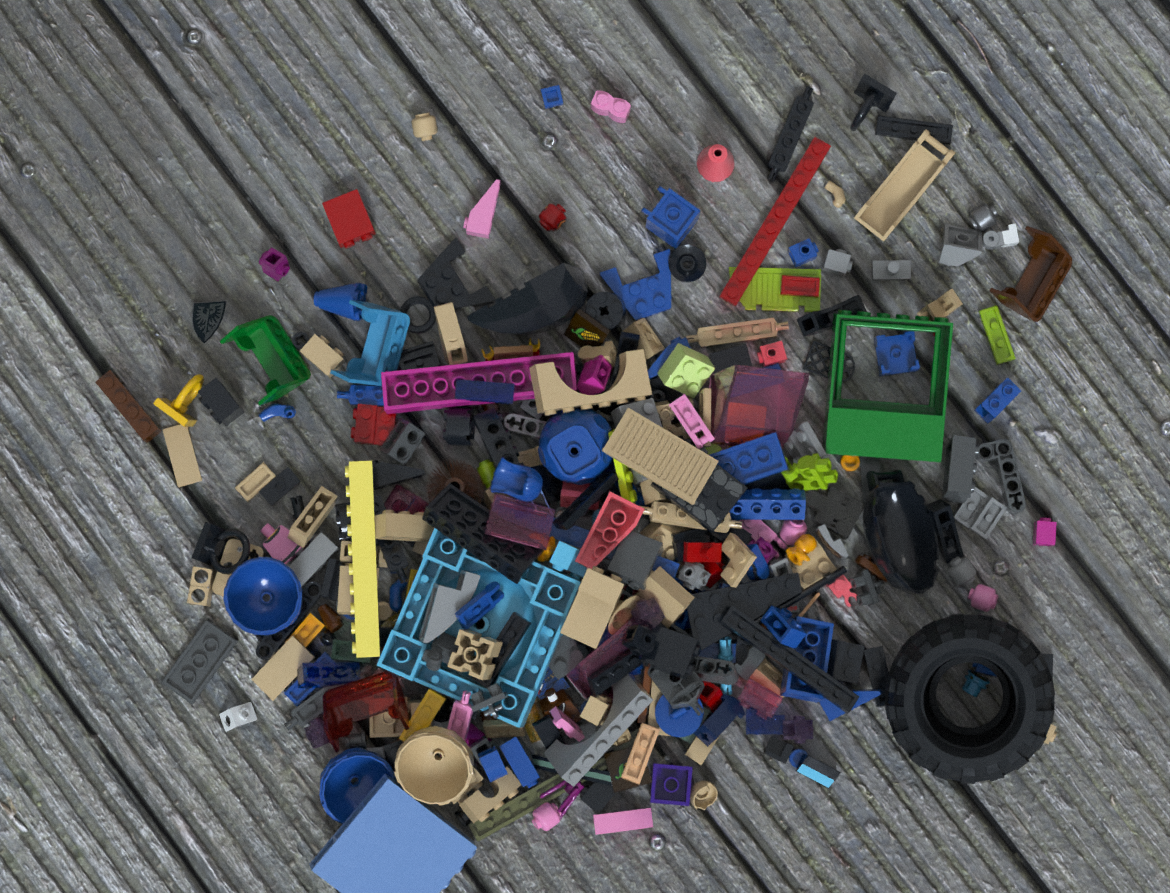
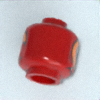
M548 204L540 212V220L538 222L548 232L557 231L567 220L564 214L566 210L560 204L556 206Z

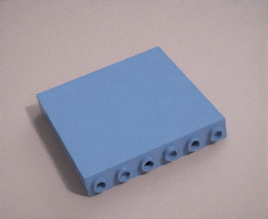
M385 773L309 865L311 871L341 893H440L442 889H446L449 886L451 878L462 870L463 864L467 859H471L474 856L477 846L472 839L424 802L415 800L404 791L398 782Z

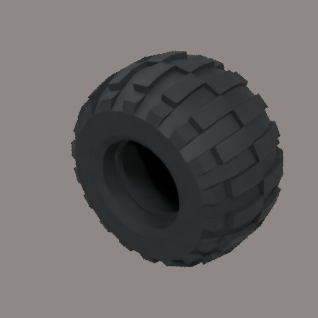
M962 613L949 615V617L937 621L934 620L923 626L913 636H910L893 660L885 687L886 715L898 745L906 751L914 763L932 772V775L944 780L961 781L963 784H976V782L986 780L992 782L1004 778V775L1015 769L1019 770L1029 762L1030 757L1037 750H1040L1046 740V735L1053 722L1055 712L1053 679L1040 650L1018 628L1008 622H1003L993 618V616ZM965 662L978 663L989 668L998 677L1003 690L1002 705L997 715L987 724L975 728L960 727L950 722L941 713L936 700V689L942 675L951 667Z

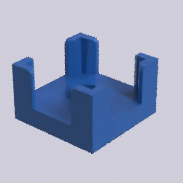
M914 331L887 337L886 335H879L874 338L879 377L916 372L920 369L919 359H916Z

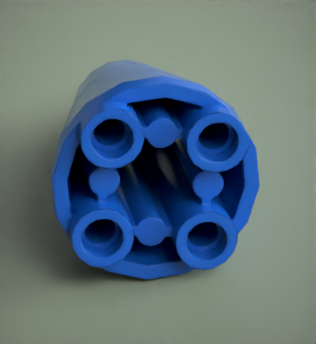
M352 283L323 289L319 292L316 291L314 294V305L322 310L359 321L362 319V309L349 304V301L366 302L367 285Z

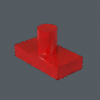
M684 542L683 562H721L722 543Z

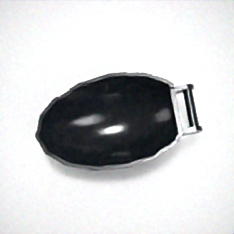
M901 470L880 473L869 471L866 478L870 492L865 502L863 527L865 541L874 562L891 586L908 594H923L934 586L939 569L936 568V560L939 559L936 527L930 513L927 512L924 504L926 501L922 495L917 493L915 485L911 481L904 482ZM878 480H893V482H892V483H883V482H880V483H879Z

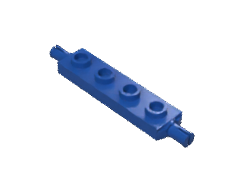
M351 385L349 391H337V399H348L350 405L367 404L384 407L382 386Z

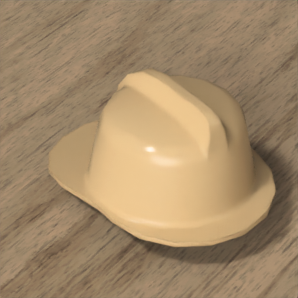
M631 596L625 601L619 599L608 622V631L611 635L620 633L636 613L641 604L639 596Z

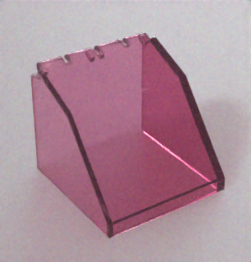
M733 365L710 375L711 433L715 438L711 444L724 445L726 443L728 446H736L777 432L783 447L793 433L808 385L809 373Z

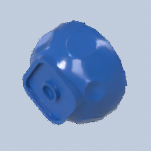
M581 407L574 408L575 411L563 413V410L559 411L545 423L539 438L538 454L542 465L556 478L564 482L583 485L595 481L612 463L613 458L602 452V448L605 447L609 440L608 433L612 429L606 419L592 409L581 410ZM571 448H577L578 453H572Z
M258 557L243 562L234 570L224 588L223 600L226 611L233 623L243 631L254 635H272L292 625L298 618L302 606V587L294 571L282 561L271 557ZM266 594L270 595V600L267 602L264 601Z
M362 748L348 749L331 758L320 775L319 796L327 815L343 824L385 773L397 782L390 764L378 753ZM353 778H358L356 782H351Z

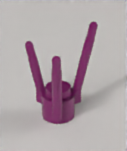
M563 780L542 793L540 798L566 785L564 790L569 795L557 809L558 812H561V820L578 794L585 787L581 781L573 787Z

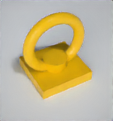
M197 374L191 378L172 402L167 398H157L153 404L182 426L193 427L197 420L186 412L189 409V404L203 386L204 376Z

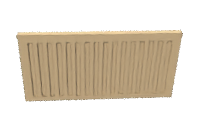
M630 408L626 410L605 447L602 448V452L692 505L695 504L697 497L719 462Z

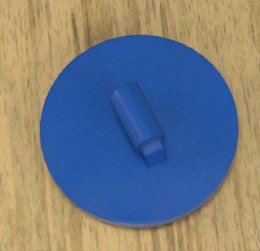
M664 695L660 697L655 708V718L659 727L666 734L673 737H686L693 734L701 726L704 718V712H700L701 715L697 716L690 706L673 709ZM698 699V703L703 709L702 702Z

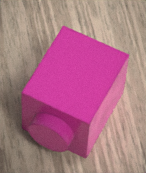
M1040 518L1039 521H1035L1033 545L1054 546L1057 522H1051V518Z

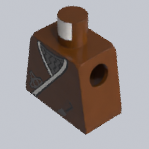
M549 688L545 691V698L539 702L543 717L549 714L553 720L554 718L550 711L556 706L575 723L583 719L580 717L581 711L578 705L564 689L556 692L554 688Z

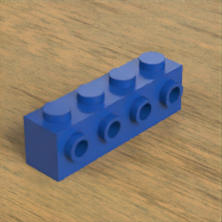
M758 488L746 490L729 511L731 520H805V490H780L777 488L772 490H761Z

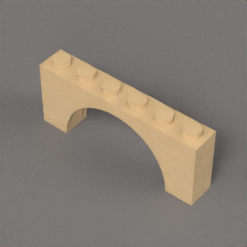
M644 350L626 351L620 354V365L616 380L606 392L598 395L581 394L568 387L559 377L554 362L533 365L529 369L537 412L545 413V416L556 414L558 410L568 413L575 411L574 408L581 407V410H588L593 408L592 405L599 404V408L610 406L612 402L622 405L632 399L635 402L646 400L647 396L652 395Z

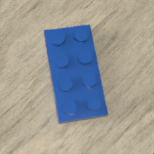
M777 432L710 454L711 457L719 461L717 463L742 484L789 470Z

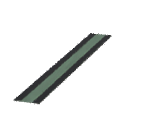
M532 755L536 769L557 773L547 758ZM591 768L581 778L612 786L608 771Z

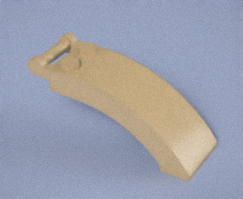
M927 129L854 217V219L882 241L887 239L956 153L931 136V132ZM924 141L928 142L945 156L944 159L940 160L921 144Z

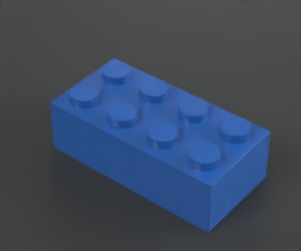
M796 616L793 619L802 624V629L805 631L806 636L794 650L827 673L834 623ZM783 669L780 689L781 696L815 703L823 700L822 695L789 671Z

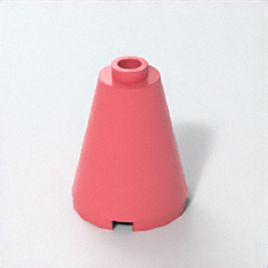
M723 145L707 146L698 155L697 169L705 180L721 182L728 178L734 169V157Z

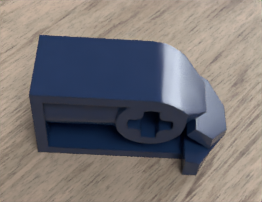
M724 694L721 697V705L694 732L707 747L719 737L737 716L741 719L745 715L742 704L735 697Z

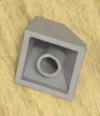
M945 224L939 252V263L958 267L981 255L982 231Z

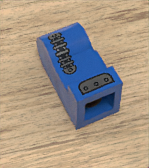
M746 545L757 556L747 571L748 578L750 580L767 579L770 573L769 567L758 545Z

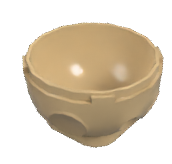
M438 726L423 728L414 732L398 748L394 773L397 782L415 800L427 804H438L439 806L449 804L451 801L459 798L470 785L474 765L473 753L467 743L455 731Z

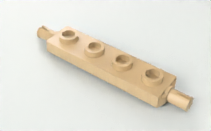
M774 318L698 328L696 335L686 336V339H688V343L698 342L700 347L704 348L775 338L779 330H789L788 321L777 323Z
M654 501L651 507L640 506L645 509L643 514L649 515L651 522L707 530L675 504ZM728 513L714 531L727 533L730 528L741 529L742 521L731 520L730 513Z

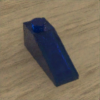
M359 662L302 663L297 669L298 688H321L360 682Z

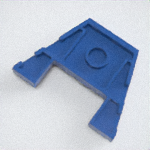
M670 249L653 254L659 274L626 285H622L616 267L600 272V277L606 282L610 290L623 300L626 310L635 321L671 309V272L668 266L671 255Z

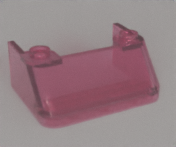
M634 617L566 675L586 699L593 694L587 677L628 650L621 643L627 628L639 624Z

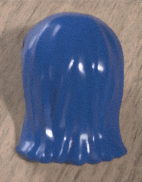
M502 457L494 471L490 490L492 493H504L518 500L530 502L541 493L543 479L535 469L511 463Z

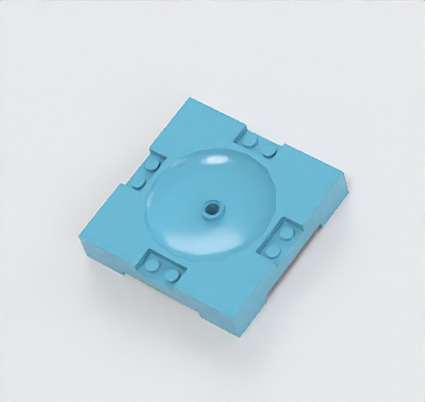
M434 528L422 556L423 560L376 666L408 680L420 683L458 701H461L463 691L471 692V695L482 691L485 700L491 698L488 689L474 680L473 676L468 675L469 672L454 670L447 667L448 664L444 662L441 663V668L437 671L428 669L426 662L422 660V656L426 649H431L433 640L429 643H423L419 640L434 583L456 588L461 570L479 574L481 576L472 596L473 599L481 591L485 590L487 585L496 581L500 585L498 590L504 593V598L482 617L485 622L483 629H479L476 623L468 629L482 634L481 637L497 639L513 612H517L531 622V625L493 683V685L498 683L503 692H507L508 695L507 698L494 703L495 706L500 703L503 706V709L498 711L499 717L497 719L518 728L524 727L560 637L563 635L560 631L582 581L535 561L522 575L520 582L516 584ZM458 619L445 633L457 638L459 629H463ZM470 695V698H469V702H468V703L471 704L472 706H474L473 703H472V700H471V695ZM487 706V707L482 708V709H480V710H481V711H485V710L489 709V707Z

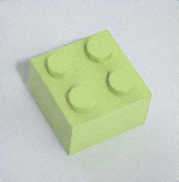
M678 343L657 374L665 386L695 398L715 370V367L708 356Z

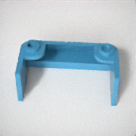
M350 300L349 304L362 309L363 320L371 322L361 358L351 359L346 371L331 370L330 374L350 383L382 386L381 372L397 371L410 318L406 313L374 303Z

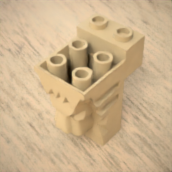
M593 566L592 569L587 568L578 588L579 591L560 633L597 649L616 603L623 592L625 583L621 582V577L611 574V577L603 574V569Z

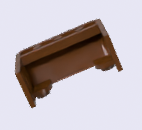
M1026 226L1025 230L1033 237L1032 241L1028 244V253L1032 257L1015 289L1006 287L1004 290L999 291L991 288L990 292L1004 306L1029 320L1038 322L1043 317L1070 270L1072 257L1052 234Z

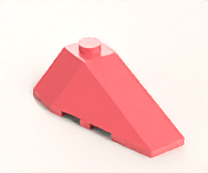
M609 492L575 562L591 569L593 566H597L637 526L645 509Z

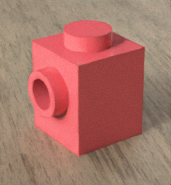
M778 341L760 346L759 352H757L759 364L763 363V367L786 362L787 356L783 342Z

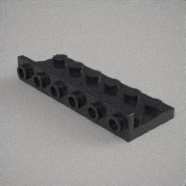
M450 483L426 506L422 517L429 525L516 584L520 582L522 575L545 550L536 541Z

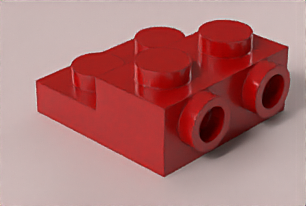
M358 404L357 408L353 409V419H356V426L351 428V438H354V442L357 444L382 446L395 427L397 413L387 414L384 411V407L377 405Z

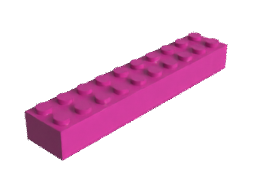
M573 352L381 372L384 411L387 414L535 399L529 368L535 364L554 362L556 371L562 381L568 387L578 392L575 356Z

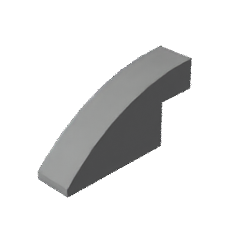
M461 570L456 588L434 583L419 636L421 642L429 643L457 620L455 613L472 599L481 575Z

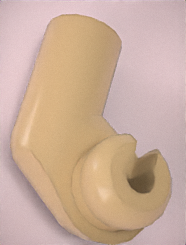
M829 180L825 189L834 195L833 205L840 208L846 201L844 191Z

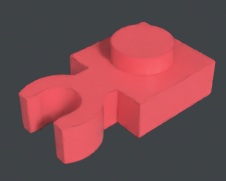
M844 575L835 579V582L831 585H827L837 599L841 596L844 597V603L847 607L852 606L848 602L849 597H854L857 601L856 596L858 595L849 591L852 586Z

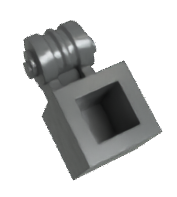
M443 632L438 638L436 637L433 640L431 649H426L422 656V660L426 662L428 669L437 671L441 668L442 662L449 663L452 652H457L459 647L455 645L456 637Z

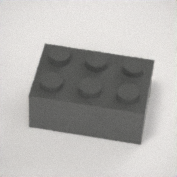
M953 435L949 441L946 451L942 501L965 503L971 497V493H974L975 482L972 481L973 474H976L977 463H974V459L978 455L979 445L976 444V438Z

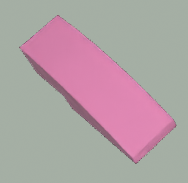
M651 808L593 815L595 835L653 827Z

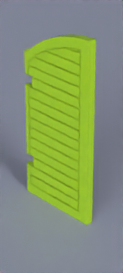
M729 267L730 278L737 267ZM759 268L739 302L744 306L745 310L756 311V305H762V311L799 312V306H804V312L820 311L821 269ZM782 275L820 278L819 297L780 295Z

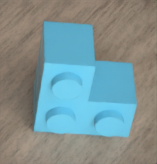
M559 541L550 559V563L553 564L552 568L563 572L564 569L571 572L570 576L578 580L584 577L587 567L575 562L580 550Z

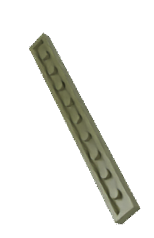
M639 729L630 733L631 741L618 747L612 745L614 752L633 747ZM605 758L597 761L591 768L603 771L607 769ZM557 774L502 805L496 811H491L489 813L490 816L483 822L478 820L474 824L473 822L468 824L477 842L530 813L543 803L549 802L565 793L564 788L566 785L540 798L542 793L559 784L564 779Z

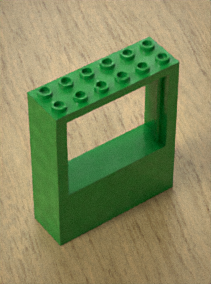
M838 310V313H833L822 445L826 454L941 462L953 323L948 322V318L935 317L934 320H929L927 316L915 315V319H910L909 315L896 314V318L890 317L888 313H877V316H871L870 312L858 311L857 315H854L849 310ZM847 326L935 332L929 405L841 398Z

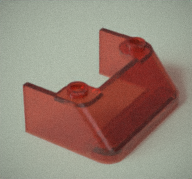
M384 671L329 689L324 693V733L336 753L339 752V738L349 735L353 729V722L388 711L392 719H400L405 730L409 729L408 708L397 675L390 671Z

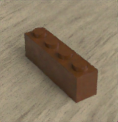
M111 370L95 382L143 441L148 443L162 431Z

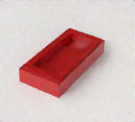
M782 275L780 295L818 298L820 278Z

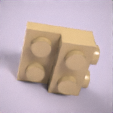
M817 540L815 550L807 554L810 561L803 560L801 566L791 562L787 554L785 555L792 572L799 574L800 584L803 589L822 579V576L826 573H832L837 570Z
M410 697L369 699L370 738L400 737L411 719L412 701H410Z

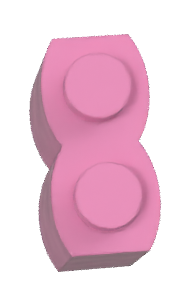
M597 90L591 101V109L595 113L609 116L618 123H625L631 111L630 103L621 98H613L605 91Z

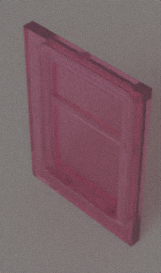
M495 494L485 534L546 550L550 531L552 530L555 509Z

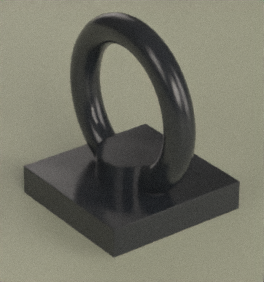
M864 73L854 94L863 98L865 102L851 123L850 129L856 131L872 106L886 113L897 93Z
M205 522L191 558L212 566L221 574H232L238 566L248 560L250 543L247 536L240 530H225ZM230 537H236L242 543V555L236 564L225 567L220 564L226 543Z

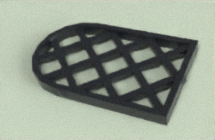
M813 341L803 369L828 379V376L821 374V372L826 370L827 375L829 373V366L827 367L824 361L830 358L829 349L831 347ZM817 345L825 348L819 350ZM813 346H815L817 351L811 353ZM827 350L829 356L822 358L820 352ZM818 353L821 360L814 362L812 356ZM844 353L848 358L844 360L845 370H843V373L847 372L849 377L842 379V382L849 380L855 373V362L847 353ZM810 358L812 364L806 366L808 359ZM848 360H851L853 364L850 368L845 363ZM822 362L824 369L818 371L815 364ZM814 366L815 371L808 369V367Z

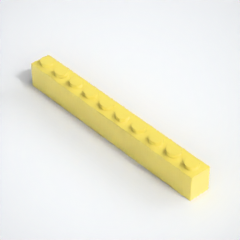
M350 461L349 466H345V478H349V485H346V497H350V505H347V517H351V524H347L348 536H352V544H348V555L352 556L353 563L349 564V575H353V583H350V595H354V603H350L351 614H355V622H351V632L356 636V642H352V654H356V658L380 657L372 461Z

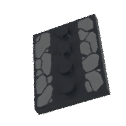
M718 464L694 505L658 484L651 483L654 489L710 533L714 532L747 490L744 484Z

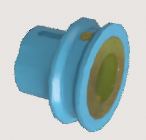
M968 670V675L964 676L967 680L962 689L968 694L977 697L981 689H986V685L990 682L980 674Z

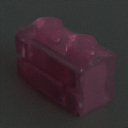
M750 678L737 698L740 700L739 705L748 710L750 707L757 711L756 715L765 720L767 717L772 719L783 700L781 696Z

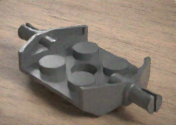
M649 667L648 676L653 680L673 709L690 706L697 716L701 715L700 712H704L698 703V699L705 685L694 670L691 676L688 675L687 680L680 678L678 682H672L670 674Z

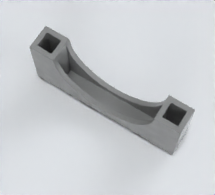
M627 674L612 685L613 703L605 722L595 734L576 745H564L556 739L544 752V755L560 777L573 787L653 701L652 697L632 674Z

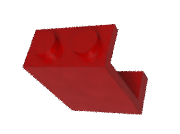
M358 189L322 203L340 248L344 247L347 249L353 247L355 242L360 240L363 242L373 238L372 235L376 234Z

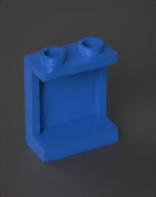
M1006 378L974 411L988 424L1022 390L1009 378Z

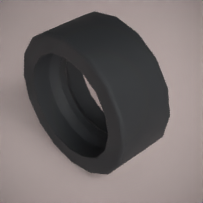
M411 297L403 303L400 311L407 314L411 306L421 304L428 309L429 319L422 326H414L410 323L408 331L416 334L426 333L433 327L436 321L434 307L425 297Z

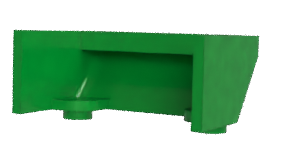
M272 315L237 325L220 340L221 344L234 340L239 349L243 351L252 350L271 381L265 386L267 395L258 402L259 406L281 398L311 377L310 370L279 320Z

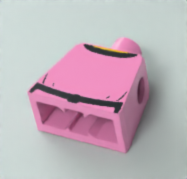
M267 523L260 531L268 538L262 545L272 558L280 560L284 564H287L289 561L292 562L302 547L287 538L289 529L280 525L275 530Z

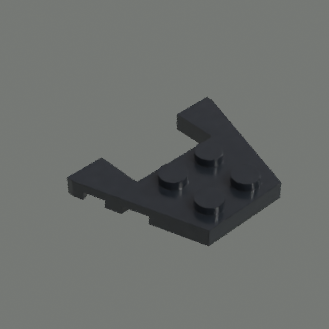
M457 238L447 246L418 278V284L433 307L452 302L454 310L468 306L492 304L495 298L487 286L469 294L450 264L451 261L465 254Z

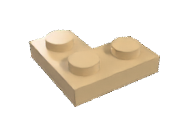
M730 533L722 544V551L731 560L721 573V576L731 587L736 588L757 556L736 534Z

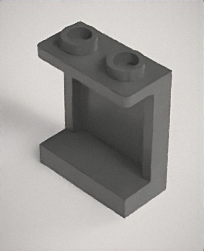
M631 531L620 542L607 569L609 577H611V574L621 577V582L627 583L629 587L635 590H645L647 578L658 556L661 557L664 551L663 543Z

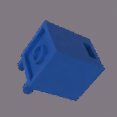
M659 186L657 190L664 195L652 212L644 207L641 210L648 216L645 228L676 249L698 221L700 210L669 188L666 191Z

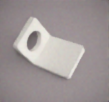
M251 702L230 708L219 714L226 732L257 720ZM226 715L230 718V725L226 721Z

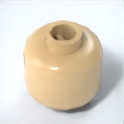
M430 112L415 115V118L411 121L413 134L416 138H421V141L433 139L432 135L438 132L436 118L430 115Z

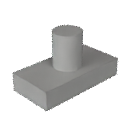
M911 260L872 261V281L911 280Z

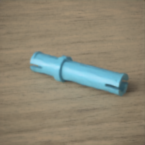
M725 636L724 639L719 640L720 653L718 654V659L733 660L731 637ZM720 684V690L723 695H727V692L728 695L732 694V685Z

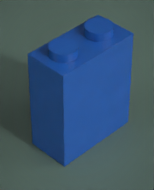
M517 737L499 746L522 787L527 785L529 789L539 783L537 779L540 778V775Z

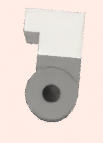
M1016 224L1008 225L1006 231H988L982 237V246L988 250L1015 246L1019 243Z

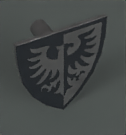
M226 301L193 303L192 325L197 337L203 343L207 342L218 329L224 316Z

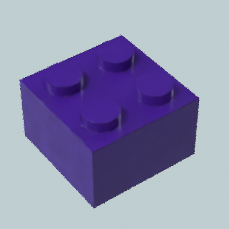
M653 763L650 803L689 806L693 767Z

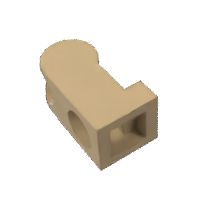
M606 341L604 346L592 347L587 345L578 352L583 365L591 359L593 360L595 357L603 355L612 367H615L617 349L612 341Z

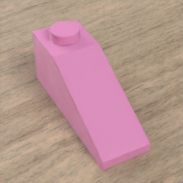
M496 179L470 211L469 218L465 217L463 228L466 229L468 235L489 239L501 185L500 180Z

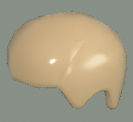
M705 780L696 782L691 787V804L696 809L706 810L708 806H711L717 800L718 791L716 786Z

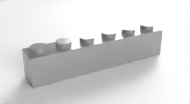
M322 532L319 535L317 533L314 534L309 540L310 544L306 549L301 548L296 554L297 558L293 562L289 561L286 564L296 574L302 589L324 567L329 558H332L340 550ZM266 594L264 596L265 602L270 600V595Z

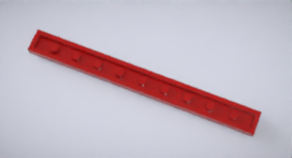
M814 137L719 298L735 307L737 306L830 150L831 145Z

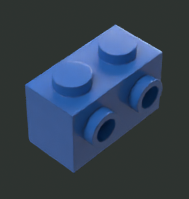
M772 605L760 621L781 644L796 649L806 636L805 631L802 629V624L791 617L792 613L786 608L780 609Z

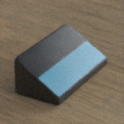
M803 754L795 770L827 788H830L840 774L836 769L806 754Z

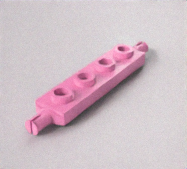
M463 691L461 701L456 700L454 702L447 729L455 731L464 741H466L473 714L472 705L468 703L471 692Z

